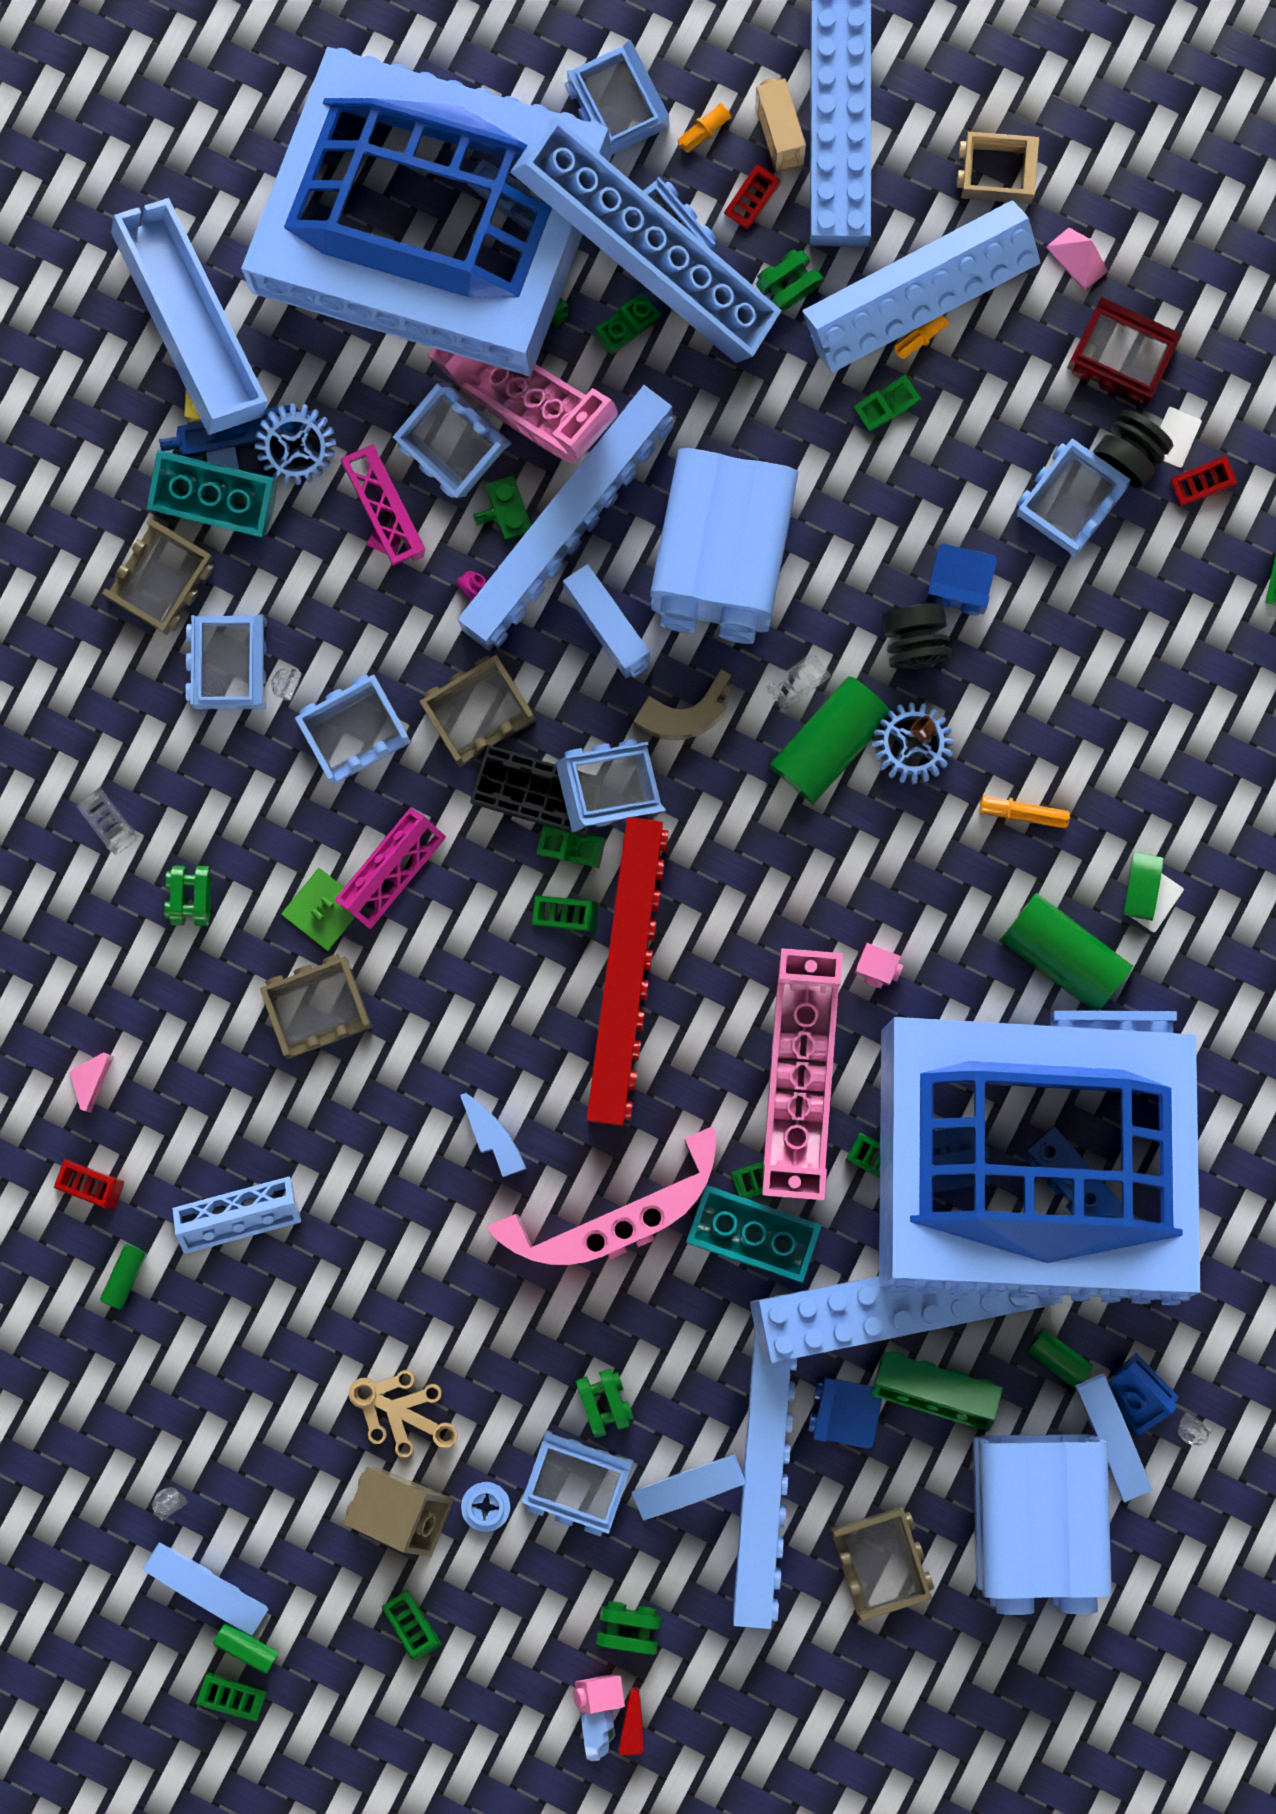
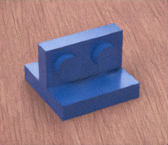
M950 1128L933 1132L934 1165L974 1163L973 1128ZM988 1146L985 1147L986 1164H988L987 1159H990ZM972 1174L934 1176L933 1193L974 1186V1176ZM985 1175V1184H990V1175Z
M1137 1352L1130 1356L1116 1374L1107 1380L1125 1423L1137 1436L1171 1415L1178 1407L1175 1402L1179 1397Z

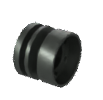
M1123 410L1118 417V422H1114L1111 427L1114 436L1105 435L1093 453L1130 479L1128 486L1143 489L1156 471L1152 463L1161 464L1165 459L1164 455H1168L1174 445L1170 437L1151 420L1137 412Z
M914 605L899 608L882 615L885 637L899 638V641L887 646L888 653L896 654L889 658L891 668H925L952 657L951 648L942 647L949 643V636L935 634L936 631L947 626L944 605Z

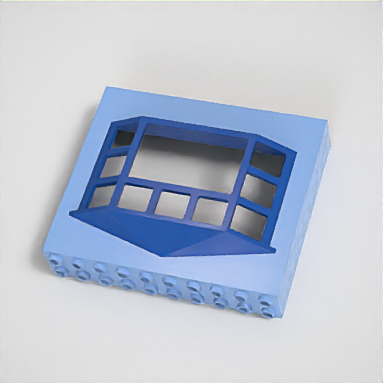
M327 47L241 267L249 289L255 295L531 377L583 234L542 199L539 202L505 183L513 161H518L540 126L554 117L560 119L608 162H610L612 156L609 128L598 121L592 120L587 122L577 119L570 113L562 112L559 114L549 111L546 107L539 104L532 106L524 104L511 96L500 97L493 95L490 91L483 88L472 89L465 87L456 80L445 81L436 78L428 72L417 73L408 70L400 64L389 65L382 63L372 56L361 57L354 55L345 48L334 49ZM342 112L367 119L359 140H331ZM377 122L412 132L404 153L369 144ZM422 135L458 145L450 166L447 167L414 157ZM468 148L503 158L495 180L460 170ZM327 151L354 152L345 178L342 181L315 180ZM365 155L374 156L491 191L466 260L461 261L338 224ZM311 191L339 192L327 221L300 220ZM501 195H505L535 211L536 215L526 242L490 224ZM487 235L521 253L511 282H507L475 265Z
M894 1017L881 1030L879 1286L888 1287L889 1292L897 1293L907 1292V1288H919V1293L936 1294L938 1290L945 1289L950 1290V1295H968V1291H980V1296L997 1297L999 1293L1008 1292L1011 1293L1012 1298H1029V1294H1041V1299L1057 1300L1060 1299V1296L1071 1295V1300L1089 1301L1090 1297H1101L1102 1302L1108 1303L1120 1302L1122 1298H1132V1303L1149 1304L1151 1300H1162V1305H1180L1181 1301H1190L1191 1296L1200 1293L1196 1035ZM945 1082L974 1084V1117L934 1119V1084ZM985 1085L1121 1092V1171L986 1164ZM1132 1093L1153 1094L1159 1097V1131L1132 1125ZM973 1128L974 1163L934 1165V1130ZM1132 1136L1160 1143V1177L1133 1172ZM966 1174L974 1176L973 1211L933 1212L934 1176ZM985 1175L1022 1177L1024 1212L986 1211ZM1035 1177L1072 1180V1216L1035 1213ZM1084 1180L1120 1182L1122 1184V1218L1085 1216ZM1133 1183L1160 1188L1161 1223L1133 1218Z

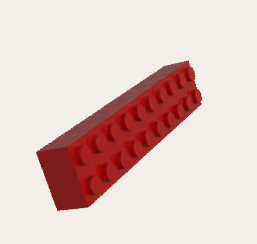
M627 817L586 1119L592 1123L624 1127L625 1120L631 1121L633 1102L628 1101L629 1090L635 1091L637 1071L631 1070L633 1060L639 1061L641 1041H636L637 1030L643 1031L645 1011L640 1010L641 1000L647 1001L649 981L644 980L645 970L651 971L653 950L647 949L649 940L655 941L657 920L651 919L652 912L659 911L661 890H655L656 881L663 880L665 860H659L660 851L666 852L669 835L668 830H663V821Z

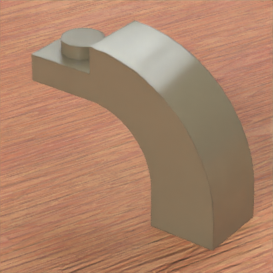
M721 669L704 698L696 705L686 709L670 708L648 696L633 721L634 726L651 736L665 740H685L705 733L717 724L726 712V706L718 701L719 699L725 701L733 688V685L730 684L732 675Z

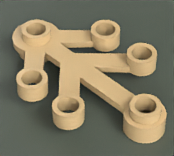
M403 1370L397 1376L377 1383L369 1378L355 1380L349 1388V1399L354 1406L363 1409L369 1428L368 1438L372 1443L380 1444L387 1438L386 1429L379 1424L375 1406L386 1411L396 1441L395 1452L401 1458H407L414 1452V1444L408 1439L402 1420L433 1435L435 1444L441 1448L451 1447L457 1441L458 1431L453 1424L445 1422L439 1425L408 1409L425 1402H437L442 1396V1390L438 1385L430 1384L422 1391L390 1400L381 1394L398 1387L402 1389L410 1388L415 1382V1376L411 1371ZM402 1374H408L411 1377L409 1385H403L400 1382ZM362 1387H366L370 1391V1396L367 1399L359 1396V1390ZM429 1388L437 1389L438 1396L436 1399H430L427 1396ZM374 1429H380L383 1432L381 1440H375L372 1437ZM443 1429L450 1430L452 1434L450 1440L445 1441L440 1437V1432ZM401 1443L409 1444L410 1452L408 1454L400 1452L399 1446Z

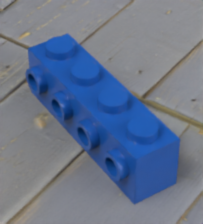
M1051 1127L1025 1150V1153L1028 1155L1025 1160L1030 1167L1092 1170L1056 1127ZM1048 1178L1049 1180L1045 1182L1046 1185L1056 1196L1060 1194L1064 1196L1069 1202L1066 1208L1073 1215L1072 1180ZM1084 1180V1215L1087 1217L1122 1218V1203L1103 1181Z

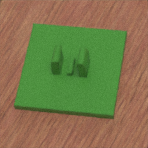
M319 867L281 914L327 951L332 948L356 918L334 901L344 887Z

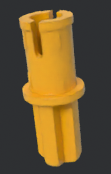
M719 103L702 119L697 118L696 124L678 138L677 142L684 152L689 153L706 138L711 139L713 137L712 133L732 118L730 112L723 104Z
M942 315L911 331L894 345V352L900 359H906L922 345L927 346L932 337L948 327V321Z

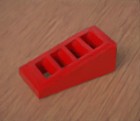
M756 164L724 211V214L746 230H749L782 181L759 164ZM758 176L770 184L768 189L755 181ZM751 186L764 194L761 199L748 191ZM744 195L757 204L755 209L741 201ZM737 205L751 214L748 219L734 210Z
M1226 455L1170 478L1181 507L1238 485ZM1220 466L1226 478V481L1222 483L1215 468ZM1210 471L1215 486L1209 487L1204 475L1205 472ZM1197 475L1204 489L1198 492L1192 478ZM1187 480L1192 492L1191 496H1186L1181 481Z
M64 1159L53 1188L100 1207L115 1209L124 1186V1181ZM75 1170L77 1172L72 1186H67L72 1171ZM86 1174L88 1176L85 1181L83 1190L81 1191L79 1190V1188L81 1186L84 1175ZM96 1179H98L99 1182L95 1190L94 1195H91Z
M638 1686L632 1687L629 1694L618 1750L619 1755H635L644 1752L641 1697Z

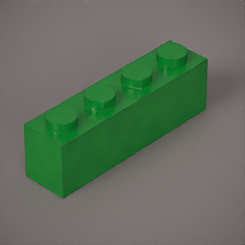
M884 1351L878 1365L871 1396L989 1432L996 1418L1003 1387L996 1386L987 1379L977 1380L967 1377L958 1370L948 1371L938 1368L929 1361L909 1359L900 1352Z

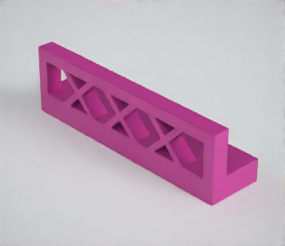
M374 444L341 458V463L392 566L409 558H412L413 562L423 558L425 547ZM362 458L368 469L367 476L355 473L350 463ZM358 480L364 481L363 487H361ZM368 483L377 487L381 495L379 503L367 499L365 490ZM371 506L377 508L376 513H374ZM381 509L390 513L394 521L393 529L380 525L378 516ZM385 533L390 534L389 540L387 539ZM393 537L402 538L408 551L395 556L391 548Z
M409 808L334 901L350 912L367 928L371 929L446 836L425 816ZM428 829L435 836L427 845L420 846V837ZM412 854V864L407 869H401L403 857ZM393 877V887L389 892L381 893L382 883L386 878ZM374 901V910L366 918L359 911L366 902Z

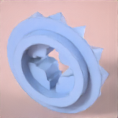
M481 1482L473 1485L467 1490L462 1499L461 1511L464 1520L470 1527L481 1532H490L498 1529L506 1522L509 1516V1496L501 1486L491 1482ZM487 1493L489 1494L490 1504L499 1507V1509L490 1510L486 1520H483L482 1509L473 1506V1504L482 1503Z

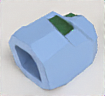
M612 1710L593 1714L581 1713L587 1760L599 1761L601 1757L609 1752V1743L615 1737Z

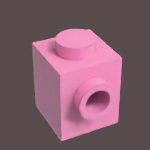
M866 943L855 974L865 977L864 983L879 989L882 988V985L889 986L891 980L897 982L903 968V965L899 964L901 956Z
M605 1675L575 1681L576 1689L574 1690L573 1697L576 1707L579 1708V1713L593 1714L625 1707L620 1675Z

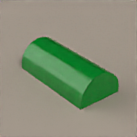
M848 676L768 766L808 802L814 805L875 737L874 730L882 729L880 721L882 719L889 721L888 712L890 710L869 688L855 678Z
M1037 892L999 940L1091 1011L1101 1010L1133 967L1132 964Z

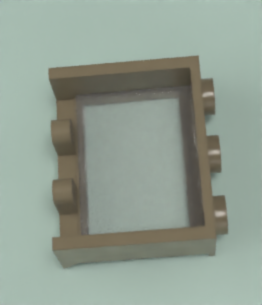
M149 518L147 521L149 529L141 541L137 539L133 544V554L125 566L121 565L116 572L118 578L111 589H104L102 594L107 600L117 604L167 635L170 629L175 631L183 618L180 613L186 604L190 606L196 599L199 592L196 588L201 580L206 581L214 569V565H212L214 559L209 553Z
M488 655L479 659L474 664L475 668L467 673L464 671L456 673L448 680L450 683L440 689L439 687H434L423 694L424 699L419 701L459 768L485 753L488 745L495 747L536 722L534 714L497 655L491 658Z
M339 954L329 956L322 960V965L314 968L311 965L300 967L294 970L295 975L283 979V976L273 977L265 981L266 986L260 988L282 1053L287 1059L373 1028L349 960L345 956L341 958Z
M897 1507L839 1527L830 1528L854 1608L861 1622L932 1599L930 1590L934 1589V1585L929 1571L923 1572L920 1562L925 1559L920 1542L914 1543L911 1531L915 1530V1525L910 1512L905 1513L902 1507Z

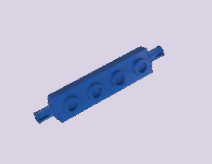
M290 405L284 406L286 413H289ZM279 407L265 409L261 418L208 435L202 422L178 426L176 437L159 439L161 451L179 448L183 456L191 457L211 451L254 445L259 441H264L256 437L257 431H266L261 427V421L266 420L272 423L268 413L273 411L279 417ZM307 411L306 414L311 415L312 411ZM296 421L287 422L278 428L295 431L303 423ZM272 435L271 441L278 440L277 437Z

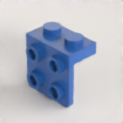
M941 544L937 551L926 601L932 602V604H942L944 609H949V607L961 609V612L968 615H984L990 598L989 592L997 562L996 557L978 551Z
M823 1377V1383L817 1382L814 1401L819 1402L817 1414L811 1413L808 1431L813 1432L812 1438L823 1442L827 1440L866 1449L871 1448L874 1444L882 1403L881 1398L871 1396L873 1386L829 1377Z

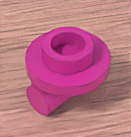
M374 529L367 542V546L386 554ZM385 533L387 539L389 540L390 534ZM397 536L393 537L391 543L395 556L400 543V538Z
M467 571L456 580L470 603L486 584L485 578L474 571Z

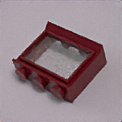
M1101 296L1067 368L1072 370L1071 373L1079 379L1088 380L1089 378L1099 383L1098 386L1107 392L1114 393L1117 391L1125 395L1126 400L1135 405L1144 404L1148 406L1182 334Z

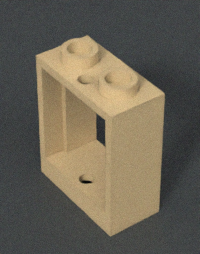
M767 79L760 86L756 87L755 108L776 173L803 165L806 143L786 79Z
M968 131L966 141H961L959 148V159L964 160L963 170H958L957 188H962L961 198L1010 202L1013 200L1015 203L1032 204L1035 196L1039 137ZM973 149L1024 153L1021 189L971 185Z

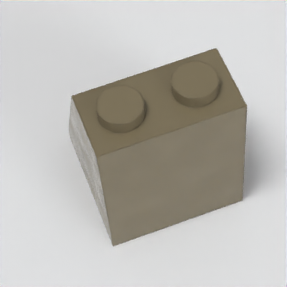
M367 1466L358 1480V1489L355 1497L347 1507L344 1525L403 1553L431 1557L454 1499L383 1469Z

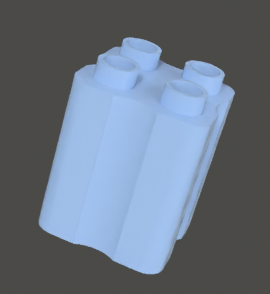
M692 448L678 449L650 592L652 597L651 610L661 615V627L678 632L693 633L696 629L697 620L720 624V638L743 644H753L756 632L769 631L796 491L797 470L784 465L739 459Z
M1088 1434L973 1436L976 1587L982 1590L984 1597L990 1598V1606L996 1607V1613L1033 1614L1034 1598L1052 1597V1605L1059 1606V1612L1097 1613V1597L1112 1596L1107 1441L1099 1439L1096 1435Z

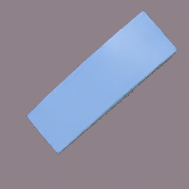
M467 1093L460 1095L480 1152L484 1153L493 1150L502 1177L526 1170L527 1168L518 1148L500 1122Z

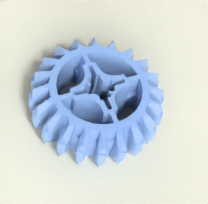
M291 403L289 413H286L285 407L281 405L278 408L279 417L273 411H270L268 417L272 423L262 420L260 425L266 431L260 430L256 432V437L264 441L255 443V449L265 450L257 458L259 461L269 460L263 469L269 471L274 467L275 470L272 477L276 479L280 473L285 474L284 483L286 484L289 483L290 476H295L296 485H300L302 475H305L307 482L310 483L313 480L312 471L321 477L323 471L319 465L329 468L331 463L325 457L332 458L335 456V451L327 447L336 445V439L326 438L333 434L334 430L332 427L322 428L326 425L328 419L323 417L319 421L315 420L319 414L317 409H314L311 415L306 414L308 409L306 404H303L301 412H296V404ZM296 421L303 423L295 431L278 428L287 422ZM311 428L317 433L320 440L321 448L319 453L314 451L313 447L306 440ZM302 434L300 446H304V448L297 446L289 454L291 442H287V440L294 442ZM272 435L277 437L278 441L285 448L280 460L275 456L271 447ZM296 457L313 460L303 466L288 465Z
M909 703L908 712L906 713L904 707L898 705V716L890 710L888 712L890 722L885 719L880 721L884 731L874 730V736L882 739L872 743L873 748L882 749V751L874 755V758L876 760L885 758L880 768L884 770L890 765L892 767L889 773L890 778H893L897 771L902 773L900 776L901 783L905 782L907 775H911V783L916 784L919 774L924 782H928L929 774L927 771H930L932 775L937 777L940 772L936 764L946 768L948 763L942 756L951 757L953 754L951 750L944 748V746L954 744V739L944 738V736L952 732L951 727L943 729L940 727L945 723L946 718L941 717L937 721L933 718L936 716L937 710L933 709L927 715L924 713L926 710L925 704H922L919 712H916L914 703ZM923 716H930L937 727V735L935 736L937 752L932 751L927 743L919 741L917 745H921V747L915 746L905 755L909 743L905 742V740H912L914 736L910 731L903 728L899 729L896 726L905 721H917ZM889 734L896 737L895 740L902 747V752L897 760L889 748ZM912 756H919L923 759L926 757L930 760L928 763L916 767L904 765Z

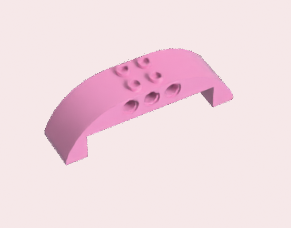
M433 348L428 354V357L450 379L490 413L548 452L570 463H577L618 415L617 408L610 398L593 388L585 395L536 364L531 377L436 348Z
M781 948L764 1148L762 1195L825 1200L827 1175L825 1166L838 991L841 984L843 953Z
M712 1126L684 1139L699 1173L532 1247L518 1214L487 1226L490 1234L502 1245L532 1261L551 1265H572L588 1262L607 1254L611 1260L627 1253L625 1248L627 1245L636 1242L637 1246L640 1247L654 1241V1233L673 1224L698 1200L713 1168L716 1132ZM648 1209H656L661 1214L660 1223L654 1227L648 1226L644 1222L643 1216ZM622 1221H627L632 1225L633 1232L628 1239H621L616 1234V1226ZM592 1234H600L604 1238L605 1243L602 1250L593 1251L589 1248L588 1239Z

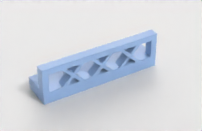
M1053 1011L1050 1013V1026L1173 1033V1022L1177 1021V1011Z
M290 1176L172 1208L175 1235L184 1254L301 1222ZM286 1189V1196L275 1199L270 1197L274 1191ZM245 1199H256L252 1205L246 1207L241 1205ZM216 1207H227L223 1213L216 1215L211 1213ZM193 1213L198 1215L193 1221L182 1224V1216Z

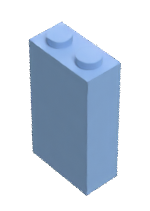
M586 564L564 579L563 585L566 595L625 679L631 675L637 678L649 669L647 664L650 663V651L590 566Z

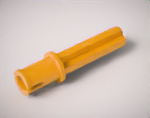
M982 795L979 814L1003 817L1005 821L1014 819L1065 829L1068 827L1070 812L1016 802L1011 797L1009 800Z

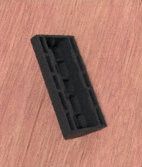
M491 745L487 746L470 800L471 804L587 837L591 826H587L578 832H572L556 764ZM577 771L587 812L594 811L599 801L603 778Z

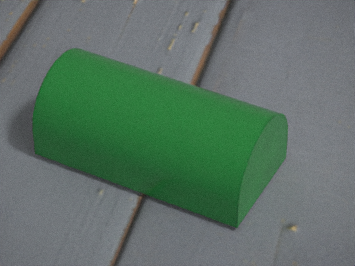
M128 1243L123 1246L100 1297V1302L122 1310L147 1256L145 1251Z
M1042 1328L1025 1351L1074 1390H1076L1075 1385L1082 1383L1093 1368L1090 1362L1045 1328Z
M227 1622L224 1623L213 1642L214 1646L264 1674L269 1673L279 1654L278 1651Z

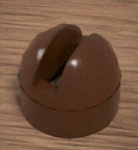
M923 716L913 723L910 732L917 740L926 743L932 740L931 736L935 737L937 735V727L930 716Z

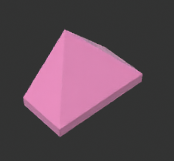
M1071 228L1065 230L1046 247L1084 291L1089 289L1108 272L1093 241Z
M101 1053L69 1071L81 1110L92 1112L114 1056Z

